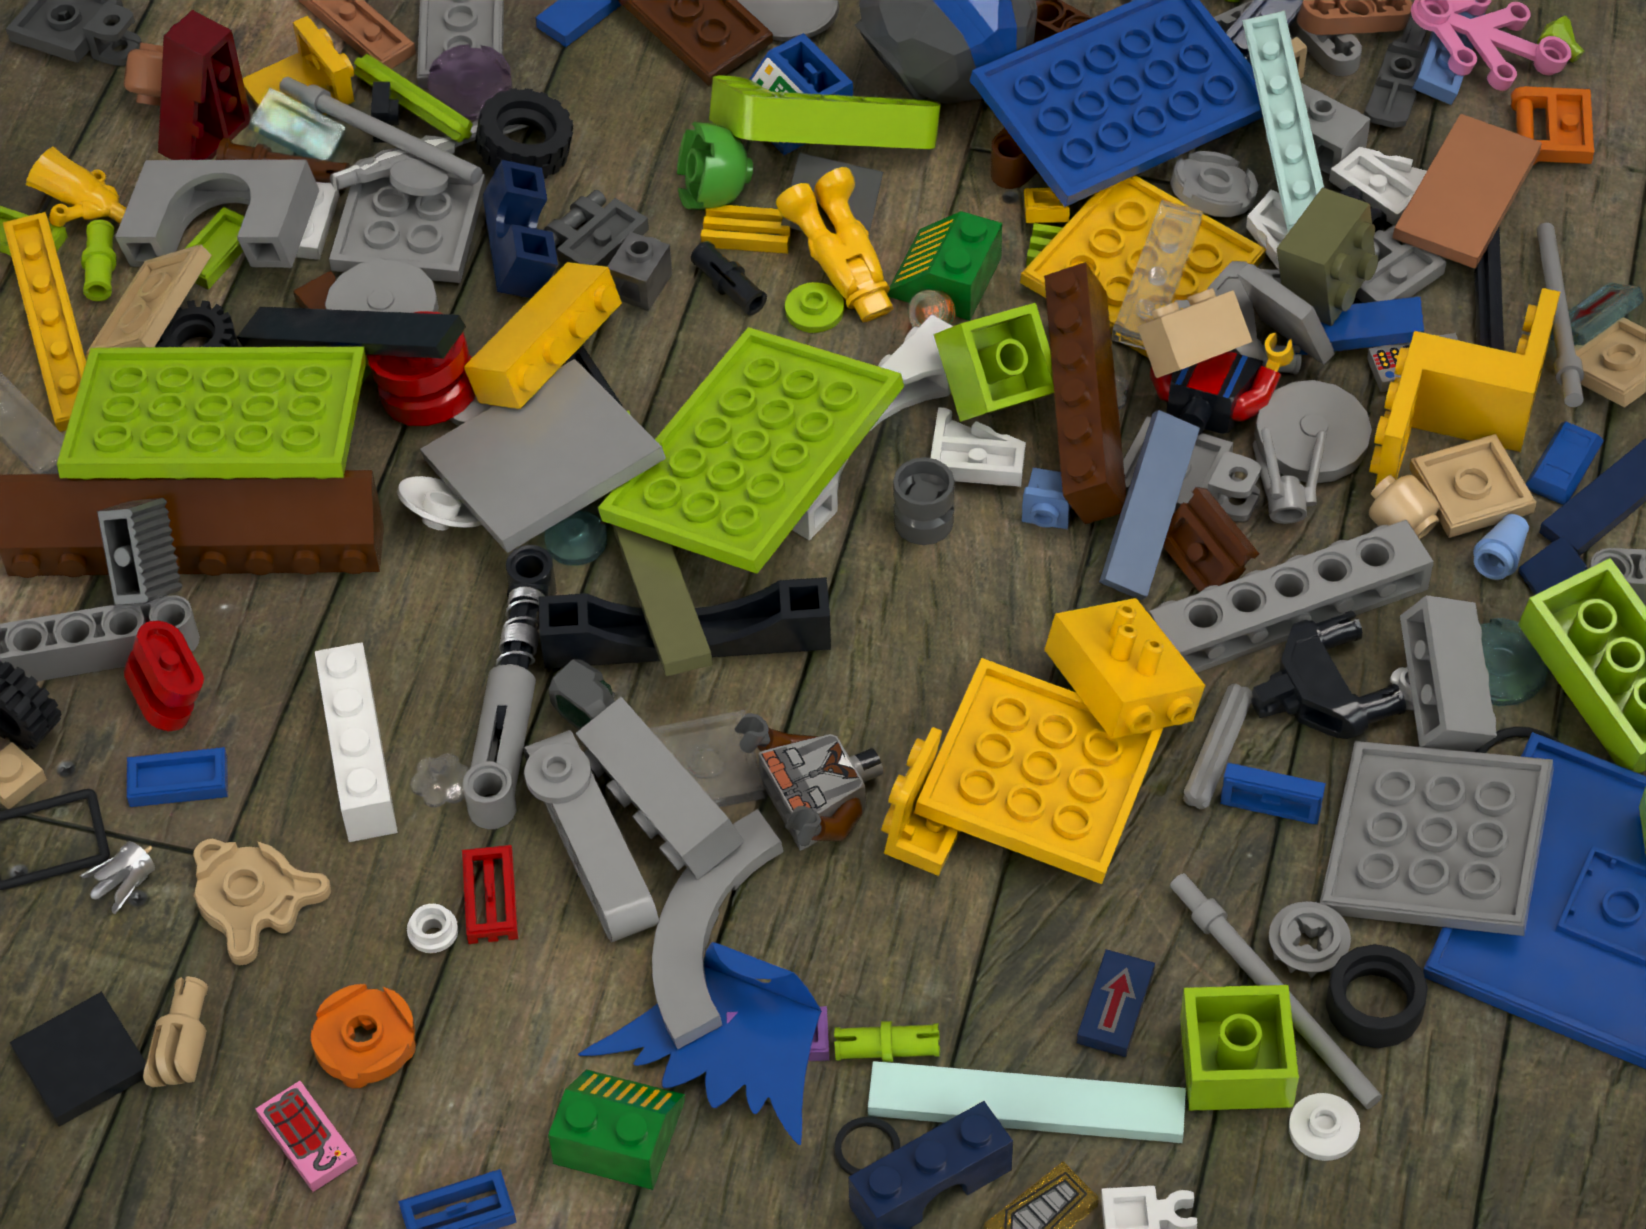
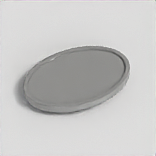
M737 0L773 33V40L789 41L802 33L808 38L818 35L828 29L835 22L839 14L838 0Z

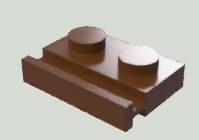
M1195 487L1192 491L1194 495L1189 502H1183L1173 514L1163 547L1196 589L1201 592L1209 586H1221L1239 579L1246 570L1244 566L1251 558L1255 559L1259 552L1208 489Z

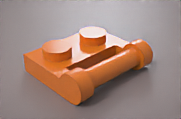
M1524 86L1512 91L1511 108L1516 112L1517 134L1534 140L1533 110L1535 108L1545 109L1547 140H1536L1542 142L1540 154L1533 165L1537 162L1592 164L1594 140L1590 89Z

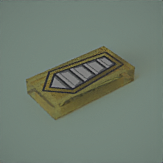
M1063 1161L985 1222L983 1229H1070L1098 1207L1099 1197Z

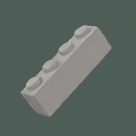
M622 697L618 698L575 733L586 748L584 753L590 762V768L598 778L605 772L612 781L606 787L624 808L630 803L637 808L638 812L632 817L650 839L657 834L662 837L665 843L659 848L677 870L686 865L699 880L745 842L725 813Z

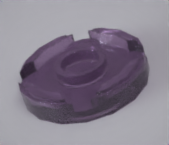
M470 44L453 47L444 51L436 58L429 70V94L469 120L479 119L481 108H484L485 101L488 98H493L500 91L506 92L509 89H513L509 64L502 54L488 46L481 45V49L470 48Z

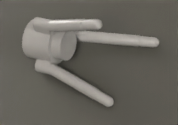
M1264 427L1261 430L1266 460L1258 451L1256 440L1253 442L1256 462L1261 466L1260 476L1268 500L1270 519L1281 524L1299 522L1307 516L1308 506L1317 505L1316 486L1327 434L1324 430H1320L1317 433L1306 487L1300 484V480L1297 477H1280L1271 431L1268 427Z

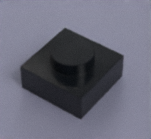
M373 82L371 116L392 126L400 124L399 99H392L390 82ZM373 136L374 142L387 143Z

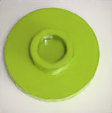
M819 282L805 283L794 288L788 294L785 301V315L789 323L798 330L808 333L824 332L832 329L841 321L844 315V300L837 289L828 284Z

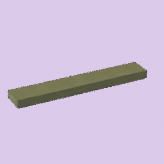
M609 492V493H607L606 495L602 496L603 501L606 499V497H607L611 492ZM612 524L665 676L713 665L709 645L671 544Z

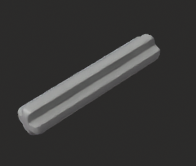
M1236 683L1227 687L1184 789L1185 795L1183 799L1187 805L1195 806L1199 809L1209 806L1251 704L1252 691L1248 687H1241Z

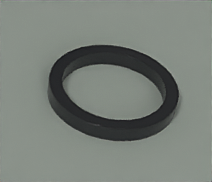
M860 1117L845 1124L835 1140V1156L840 1167L849 1175L861 1170L849 1164L841 1150L845 1137L859 1127L871 1126L883 1130L892 1140L893 1151L899 1149L900 1140L898 1134L890 1124L875 1117Z

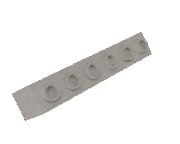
M1404 520L1390 526H1378L1370 533L1350 540L1336 541L1327 548L1308 555H1296L1285 563L1266 570L1251 571L1242 578L1221 586H1209L1200 593L1178 601L1164 602L1156 609L1150 610L1149 615L1195 673L1287 641L1294 623L1306 619L1319 623L1351 610L1356 615L1428 590L1434 561L1408 521Z

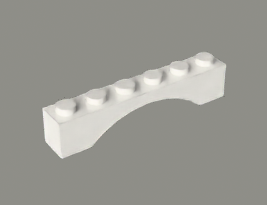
M931 314L920 327H914L909 331L904 343L892 355L888 354L881 360L878 365L879 367L902 374L904 388L871 430L881 421L904 408L926 400L950 395L951 390L933 334L953 327L952 325ZM846 462L792 529L809 541L838 511L837 492L841 473Z

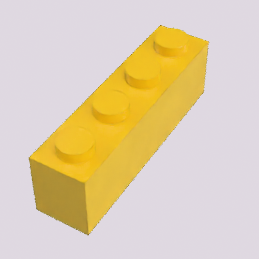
M567 262L464 366V369L479 403L521 409L609 318L622 302L608 267Z

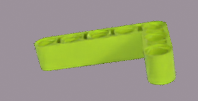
M718 75L713 76L709 120L716 125L724 126L735 137L752 141L934 149L937 142L941 105L936 102L917 99L771 92L747 78Z

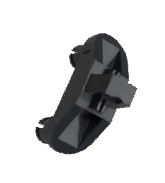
M1352 610L1319 623H1315L1312 620L1308 621L1307 619L1294 623L1281 658L1280 670L1270 675L1269 681L1253 687V698L1251 699V704L1259 718L1287 712L1288 714H1294L1297 721L1303 725L1327 735L1343 739L1362 735L1368 729V724L1397 714H1404L1406 712V702L1402 692L1394 695L1395 692L1399 691L1397 684H1391L1386 688L1358 697L1356 694L1351 693L1327 650L1362 639L1363 632L1358 618L1354 619L1356 614Z

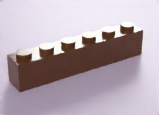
M1084 262L1045 275L1044 279L1063 496L1083 523L1088 524L1121 514L1127 494L1107 292L1088 264Z

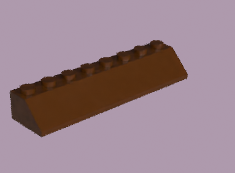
M345 470L344 478L327 479L140 478L133 480L127 478H94L84 480L80 478H60L59 474L0 475V555L8 576L32 578L35 576L80 577L83 575H109L97 511L119 505L120 503H126L127 501L164 498L167 501L165 508L169 511L167 515L171 520L169 523V527L172 529L170 536L174 539L172 545L176 548L173 554L177 557L178 574L218 576L221 574L252 573L255 575L300 573L310 575L328 572H346L349 574L380 572L384 524L372 470Z

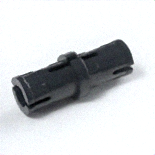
M710 241L700 243L693 250L690 257L691 262L712 280V286L719 294H727L747 315H754L763 308L767 301V294L745 276V269L738 262H730Z

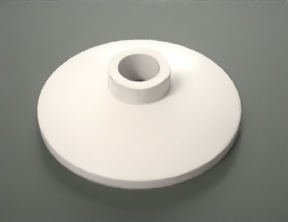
M415 476L400 482L397 489L399 499L406 507L421 516L422 522L428 527L436 530H447L449 527L468 528L481 525L443 480Z

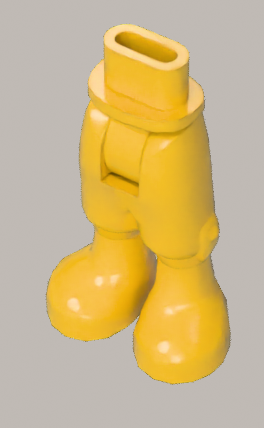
M840 167L822 176L816 183L814 192L808 183L796 184L782 192L775 203L781 215L787 220L796 223L807 236L811 257L818 261L837 291L846 299L847 307L849 309H856L861 321L864 323L891 312L894 307L887 295L890 287L884 281L881 264L869 240V232L860 221L854 218L848 203L855 188L854 176L849 168ZM817 202L834 225L836 234L826 228L819 214Z

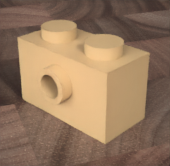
M1214 288L1187 297L1190 304L1189 307L1180 310L1176 301L1152 310L1151 313L1154 320L1137 326L1156 378L1253 342L1234 290L1216 296Z

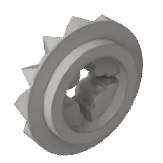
M1306 901L1286 906L1276 914L1270 925L1268 943L1272 947L1274 960H1281L1285 963L1290 973L1299 970L1307 972L1312 978L1318 972L1328 971L1331 973L1341 956L1348 953L1351 935L1347 923L1338 912L1324 904ZM1300 931L1309 938L1320 937L1317 949H1313L1309 944L1298 945L1301 937Z

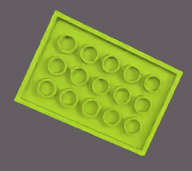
M748 327L655 438L662 446L666 459L612 490L598 507L601 520L758 574L904 388L902 374Z
M364 347L90 348L57 461L59 477L80 478L84 480L94 478H127L133 480L140 478H344L366 365Z

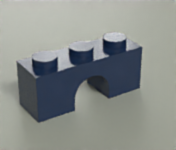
M501 160L483 193L497 292L532 298L550 280L558 266L553 232L537 229L540 213L547 202L543 170L540 167Z
M982 1101L849 1176V1206L865 1229H910L923 1221L924 1208L943 1190L960 1184L968 1196L1012 1170L1013 1140L986 1102Z

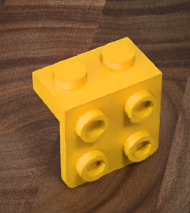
M308 15L293 22L298 53L243 78L245 92L279 134H287L327 115L326 113L316 114L304 108L301 101L282 93L279 86L285 77H290L307 86L317 85L329 91L332 98L347 105L355 102L351 77L355 73L349 58L345 53L338 54L334 49L328 32L324 28L318 29Z
M932 727L925 741L919 738L916 739L906 764L910 768L906 776L899 774L893 785L888 799V803H891V806L886 814L881 831L888 834L884 854L939 876L960 831L914 814L916 802L935 762L942 730Z

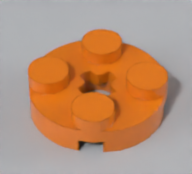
M366 984L347 986L325 999L316 1012L317 1020L313 1030L311 1029V1043L316 1059L329 1075L342 1080L343 1084L347 1087L362 1088L368 1083L378 1082L391 1076L406 1061L412 1058L416 1051L415 1025L412 1012L406 1001L391 989L383 987V992L378 989H367ZM362 1026L365 1030L377 1029L372 1034L370 1040L365 1042L353 1041L356 1037L355 1028Z

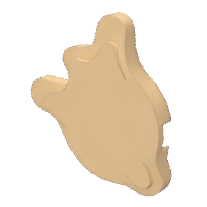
M207 839L199 843L193 853L197 866V884L194 897L201 916L210 926L226 936L229 958L236 965H247L255 960L258 954L259 936L262 929L271 927L278 933L290 932L302 907L321 903L331 893V885L327 876L321 873H309L295 869L289 864L283 854L270 845L258 842L259 848H238L236 842L225 843L216 839Z

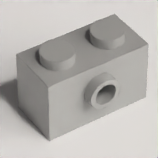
M1301 83L1320 170L1330 174L1331 168L1358 147L1366 148L1371 118Z

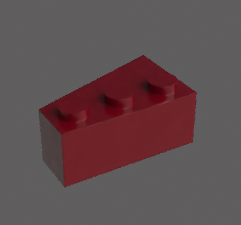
M191 10L178 23L174 24L163 38L158 153L171 160H212L217 154L221 139L230 138L233 140L252 122L232 30Z

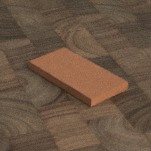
M1460 114L1394 227L1392 238L1476 269L1540 154L1542 142Z

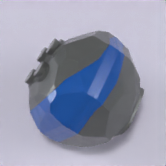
M1036 0L859 1L861 20L855 24V27L888 71L917 100H927L930 98L948 104L981 99V95L970 82L972 70L1034 44L1037 19Z

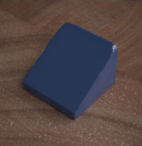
M1561 537L1518 568V572L1534 595L1588 568L1567 538Z

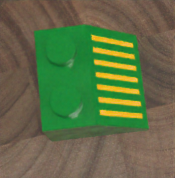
M960 211L919 229L890 285L888 297L918 305L924 295L930 292H940L950 300L953 307V316L970 321L1001 260L1002 223ZM938 295L927 297L921 304V307L925 308L932 306L933 310L938 305L942 313H949L947 301ZM944 303H945V307H944V308H945V312H943V308L940 306L941 304L943 305Z
M586 1069L565 1089L550 1128L548 1138L553 1164L654 1190L685 1102V1094Z

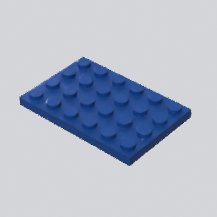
M1133 0L973 69L970 77L972 85L1064 207L1263 118L1251 64L1200 0Z

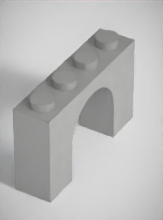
M146 160L115 238L130 267H141L146 260L176 252L185 229L202 212L221 204L243 203L249 206L237 239L250 266L292 268L317 199L319 187L307 160Z

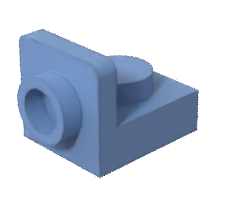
M1033 467L1029 485L1025 487L1023 493L1022 522L1036 524L1040 527L1068 529L1072 507L1063 496L1061 472Z

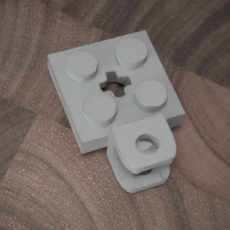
M1148 416L1123 460L1126 494L1151 417ZM1201 433L1197 436L1174 513L1183 502H1189L1194 495L1192 493L1194 488L1200 487L1208 489L1233 521L1243 522L1249 520L1260 499V489L1255 485L1261 475L1260 464L1251 458L1233 453V442ZM1235 472H1242L1247 477L1244 480L1236 478ZM1231 497L1244 498L1246 502L1242 505H1233L1229 502V499Z

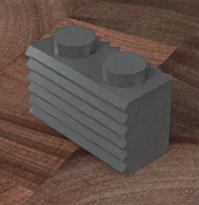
M164 498L132 500L97 511L114 605L147 603L180 591L183 586L178 582L181 576L177 573L179 566L176 563L177 557L173 554L176 548L172 545L174 539L170 536L172 529L169 527L171 520L167 515L169 511L165 508L167 501Z

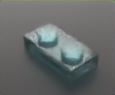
M272 88L268 89L249 122V129L303 157L327 161L331 160L346 133L345 126Z

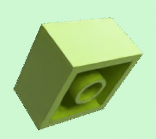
M1036 303L960 323L933 334L960 422L1054 394L1051 351Z
M1260 985L1184 988L1180 1025L1188 1111L1293 1108L1299 1074L1289 986Z

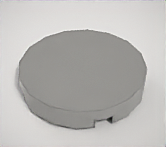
M1211 151L1189 153L1188 159L1184 160L1181 157L1176 161L1170 181L1174 194L1184 204L1198 212L1220 217H1233L1244 214L1253 206L1258 190V182L1255 175L1249 169L1245 173L1242 169L1238 168L1239 161L1233 157Z

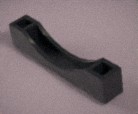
M827 577L779 580L761 591L738 600L714 606L695 608L712 658L831 650ZM587 593L539 596V629L545 669L564 668L572 659L583 660L591 666L660 661L641 608L609 602Z

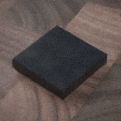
M102 991L9 1042L13 1052L59 1127L144 1079L143 1074L146 1061Z

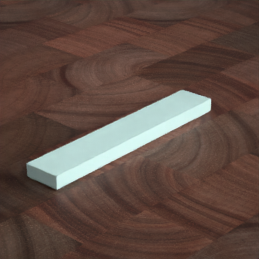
M1285 11L1242 20L1286 227L1289 232L1321 188H1324L1287 19Z
M873 1061L868 1116L945 1123L978 1103L985 1101L1004 1128L1182 1143L1186 1088Z

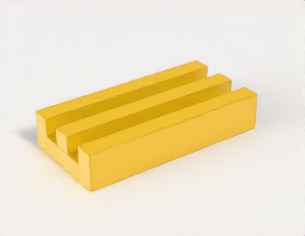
M733 205L705 209L706 217L704 216L701 243L710 241L714 244L715 248L788 254L792 228L781 225L783 216L778 209Z

